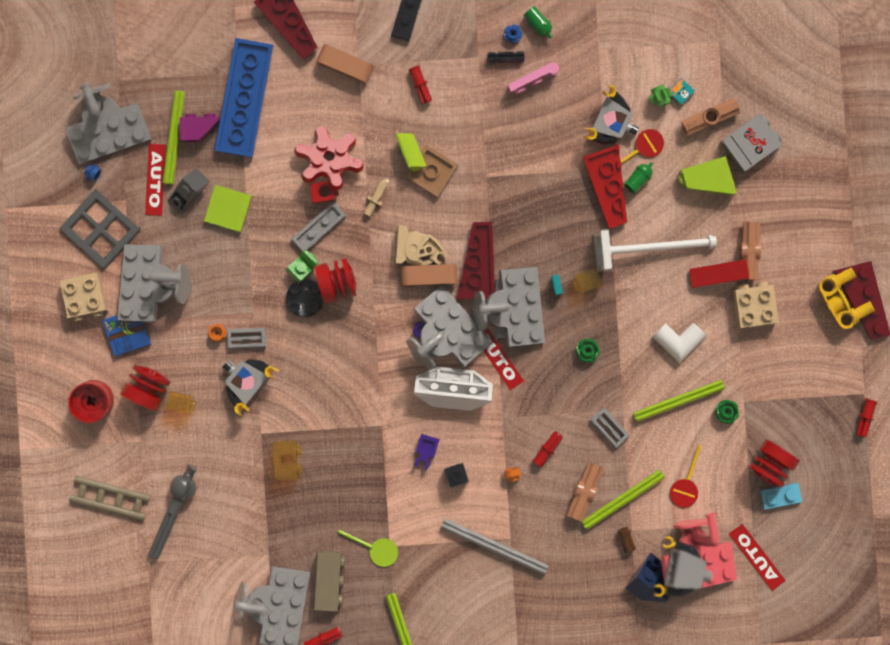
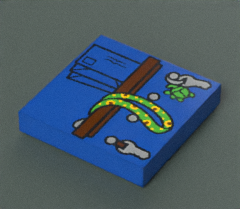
M118 315L102 320L114 356L152 344L144 322L118 321Z

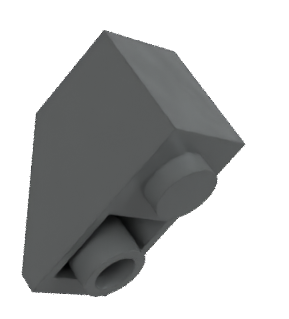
M194 169L182 178L167 201L180 213H183L204 191L210 181L197 169Z

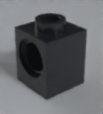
M463 462L445 468L450 488L469 482Z

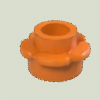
M222 324L211 325L208 329L209 339L215 342L223 341V338L227 335V331Z
M519 467L508 468L504 470L505 476L503 478H508V482L519 480V476L522 473Z

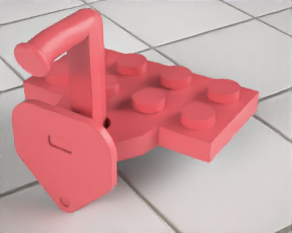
M715 512L705 515V518L683 520L674 524V528L681 530L682 537L679 541L692 545L700 554L701 559L706 561L705 570L712 571L711 581H703L701 588L737 580L732 543L728 541L719 543ZM708 524L709 534L702 531L700 526ZM670 554L661 556L664 582Z

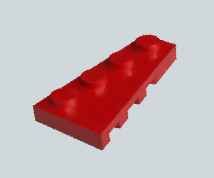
M619 144L583 157L608 229L627 223Z

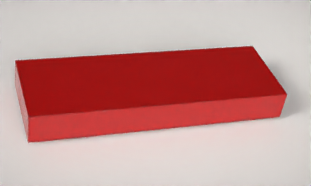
M747 259L690 269L692 288L750 278Z

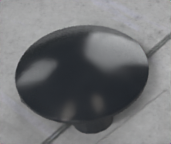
M303 279L300 283L297 281L292 283L286 294V303L289 310L299 317L315 315L320 311L324 303L319 285L308 279Z

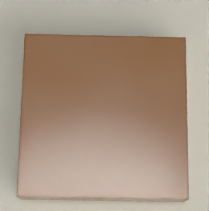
M425 145L421 153L426 167L415 173L409 170L406 178L438 198L458 167V164Z

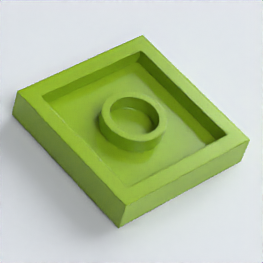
M215 185L204 221L242 232L252 196Z

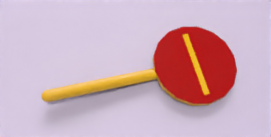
M654 129L643 130L636 139L637 149L621 159V164L637 153L645 157L657 156L664 147L663 136Z
M701 445L697 446L687 479L677 480L670 488L671 500L679 507H689L698 498V488L690 479Z

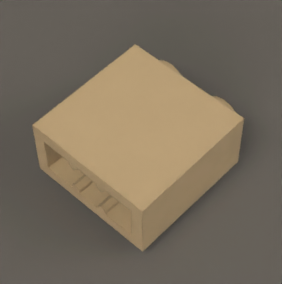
M92 273L60 280L67 318L80 321L84 320L87 315L92 314V317L103 316L105 311H109L101 273Z
M768 282L756 283L757 287L749 288V284L737 286L738 290H733L738 328L779 323L774 285H768Z

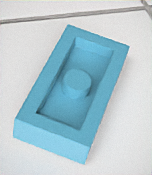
M799 483L785 485L783 489L773 487L760 490L764 510L802 502Z

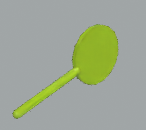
M338 530L339 534L371 548L370 558L378 566H390L398 557V547L390 539H378L371 545Z

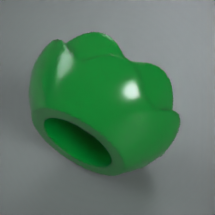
M583 339L576 346V354L583 362H593L599 356L600 348L595 340Z
M730 400L721 401L715 409L717 419L725 424L733 423L739 417L738 405Z

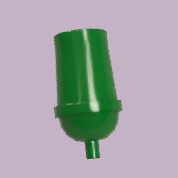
M535 6L531 7L523 16L534 29L536 35L548 36L551 39L553 37L550 33L552 31L551 21Z
M650 162L648 165L640 164L636 166L634 172L624 183V187L629 192L636 194L651 179L653 163Z

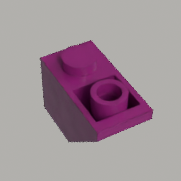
M212 113L204 114V117H196V114H185V117H180V141L202 142L220 124V118L215 117V114Z

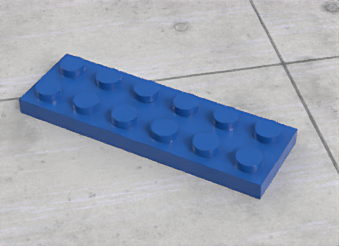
M235 38L215 151L253 158L274 46L272 44Z

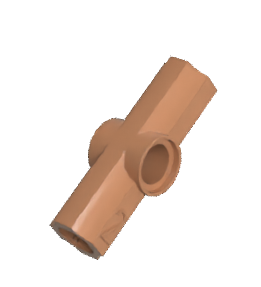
M732 98L682 120L681 124L685 134L690 136L741 112L737 101ZM707 113L714 114V122H710L706 119Z
M743 222L739 257L741 260L747 259L750 274L749 279L743 280H758V260L761 257V243H759L760 223Z
M588 462L584 474L575 488L574 498L570 504L567 516L583 521L588 506L595 497L597 484L604 468Z

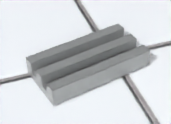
M266 328L227 329L228 349L267 347ZM231 333H262V336L231 337ZM262 339V343L232 345V341Z
M605 407L590 419L615 448L630 436ZM603 413L624 434L622 438L601 416ZM598 418L619 440L617 443L597 423L596 420Z

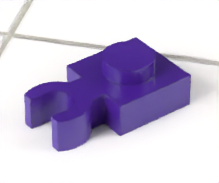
M421 434L416 452L421 455L415 461L416 467L419 461L423 460L426 463L425 469H428V457L434 458L440 439Z

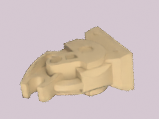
M398 226L396 265H402L404 262L414 266L429 265L432 262L440 265L442 262L437 260V256L443 255L445 259L448 257L440 241L432 235H424L419 233V231L408 232L407 226ZM424 257H429L427 260H422Z

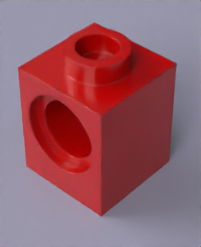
M329 181L310 184L313 204L336 201V196H339L338 190L335 191L330 188ZM323 187L330 189V194L327 197L320 196V190Z

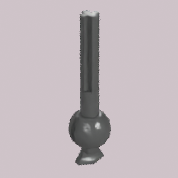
M187 464V470L184 474L176 476L171 481L170 492L173 498L148 556L154 559L159 558L183 501L190 500L195 495L196 483L192 479L197 471V467Z

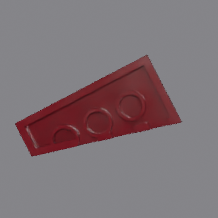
M294 0L254 1V4L303 60L318 49Z
M492 221L473 222L457 300L474 299V294L478 291H482L485 299H488L495 292Z
M869 261L834 270V274L837 275L849 268L853 269L856 278L841 286L854 309L869 301L874 307V312L860 319L870 340L889 336L890 330L872 262Z

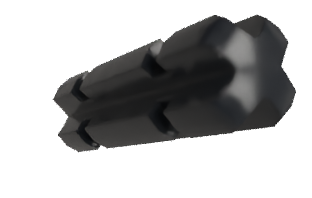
M516 51V53L488 52L487 54L488 63H495L496 61L498 63H514V61L524 62L525 60L523 51Z

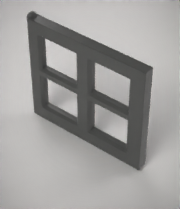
M95 189L65 221L60 229L101 266V269H105L122 251L124 245H127L141 230V227L136 226ZM96 200L110 211L100 224L86 213ZM81 216L95 227L85 240L71 229ZM115 218L129 229L119 242L105 230ZM101 234L115 245L104 258L91 247L92 243Z

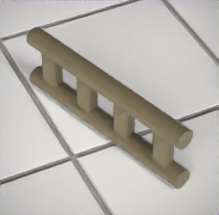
M79 476L75 477L74 483L80 486L77 496L71 494L69 502L144 521L146 514L140 512L142 502H149L151 495ZM87 487L98 489L96 500L84 498ZM105 492L117 494L114 505L103 503ZM124 496L135 499L133 510L122 508Z

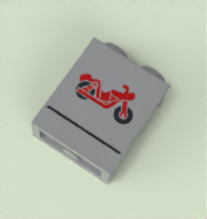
M761 114L720 142L741 173L782 145L780 142L782 139L779 134L771 130L769 120L765 116L762 117Z

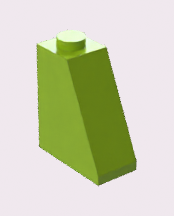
M726 156L679 171L678 180L685 190L728 196L737 193Z

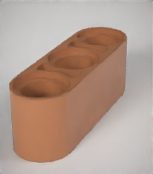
M323 44L316 61L326 68L364 84H367L374 65L326 44Z
M456 264L401 266L402 286L457 284Z

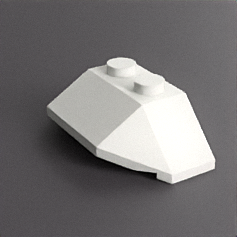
M435 367L422 375L416 376L414 395L432 407L471 411L491 403L493 384L474 370Z

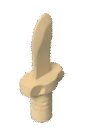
M384 179L379 183L373 197L367 196L366 199L370 200L364 212L367 216L371 217L376 205L382 206L383 202L379 201L389 179Z

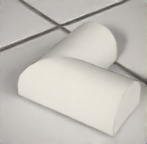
M665 323L652 337L680 364L706 337V334L696 324L692 323L678 336Z

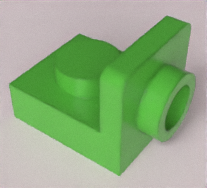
M304 250L285 271L300 283L315 269L314 266L318 265L319 262L312 253Z

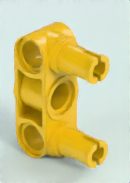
M852 268L837 275L831 274L823 278L819 284V289L825 298L824 300L838 324L844 329H849L858 324L861 318L875 311L870 301L855 309L850 308L849 302L842 290H840L841 285L856 278ZM825 281L833 283L834 288L831 291L823 289L822 284ZM843 315H850L852 322L848 325L841 322Z

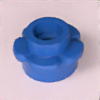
M513 24L505 28L504 38L506 41L517 43L522 38V31L518 25Z
M97 164L89 165L84 172L86 180L97 181L102 171L97 167Z

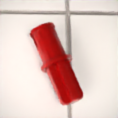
M420 66L410 68L408 71L414 83L413 88H416L421 103L427 104L431 102L432 97L426 85L428 82L424 80Z
M865 398L862 413L859 415L860 420L856 435L867 437L871 421H874L873 414L877 401Z
M554 431L547 442L541 445V450L532 461L542 468L550 455H554L553 451L561 442L563 436Z
M335 627L325 633L320 632L318 636L305 641L304 645H327L341 638L342 632L339 627Z

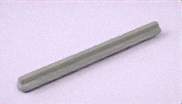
M445 519L442 524V529L544 575L548 570L547 564L448 519Z

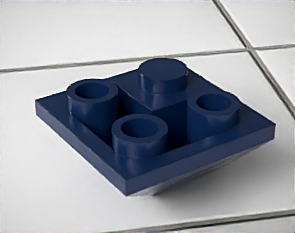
M650 553L632 575L626 589L640 600L666 603L670 596L663 594L657 597L654 595V593H662V589L654 587L655 585L660 584L665 588L661 560Z

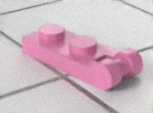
M554 62L549 63L508 84L507 88L510 94L514 92L516 95L526 90V86L530 84L535 86L543 82L542 78L548 75L551 77L556 76L559 66Z

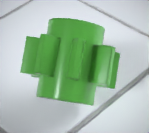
M664 84L650 90L652 95L649 96L652 105L657 104L659 108L671 102L669 97H672L673 94L670 87L665 88Z

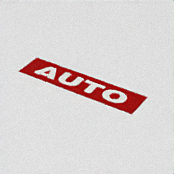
M149 144L145 215L162 216L166 144Z
M487 327L483 331L491 339L492 343L483 352L511 391L524 382V380Z
M743 524L729 533L772 591L786 581Z

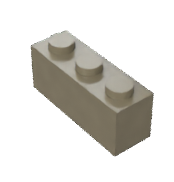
M318 551L314 610L338 612L339 607H342L343 595H339L340 587L344 586V576H341V568H345V557L342 556V552Z

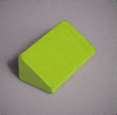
M397 133L396 138L408 168L414 173L425 168L426 163L415 136L411 133Z

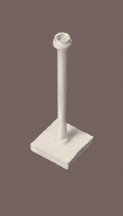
M609 230L594 233L597 272L612 269V254L703 246L713 249L717 246V240L715 236L708 235L707 239L611 247Z

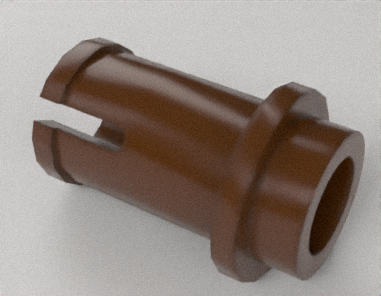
M628 527L618 529L617 537H620L624 553L635 550L636 547L630 534L632 531Z

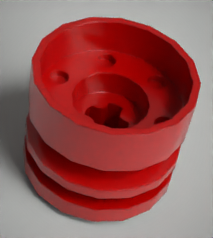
M346 257L341 259L343 265L341 268H339L337 260H334V270H330L327 263L314 266L325 305L337 302V292H341L344 299H347L346 290L348 289L352 297L357 296L355 276Z
M134 364L132 369L140 374L139 376L132 373L129 374L136 382L135 384L125 383L120 395L138 405L157 411L162 399L156 395V392L166 393L167 390L161 387L160 384L169 386L171 381L158 371Z
M89 380L76 386L68 398V407L71 414L77 420L84 423H93L104 418L114 405V395L111 388L99 380ZM96 397L95 403L91 404V398Z
M765 439L759 448L765 457L762 459L754 456L753 459L760 463L759 466L750 462L748 467L765 482L783 489L785 484L778 478L782 477L788 480L789 477L783 472L784 469L794 471L800 460L785 449Z

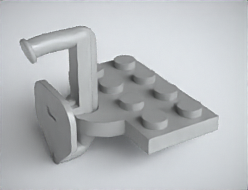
M90 83L83 84L79 87L82 89V92L73 96L74 100L85 97L87 102L83 107V121L65 128L79 164L152 139L138 102L119 108L113 99L100 95V91L111 86L110 83L91 88Z
M124 245L118 321L157 323L159 303H165L175 295L177 303L185 304L192 290L188 267L179 264L175 274L170 268L163 266V247L160 245Z
M537 267L500 270L501 290L493 292L488 297L486 303L483 292H475L472 316L478 330H486L488 319L496 327L505 328L507 347L545 343Z
M443 285L413 309L425 323L419 337L420 344L413 337L406 341L413 358L429 370L436 367L431 356L445 357L451 353L464 368L492 343L483 330H478L475 321Z
M271 566L268 585L254 588L249 595H246L247 584L241 582L235 595V620L241 622L243 612H248L255 622L260 623L259 644L298 645L310 572Z

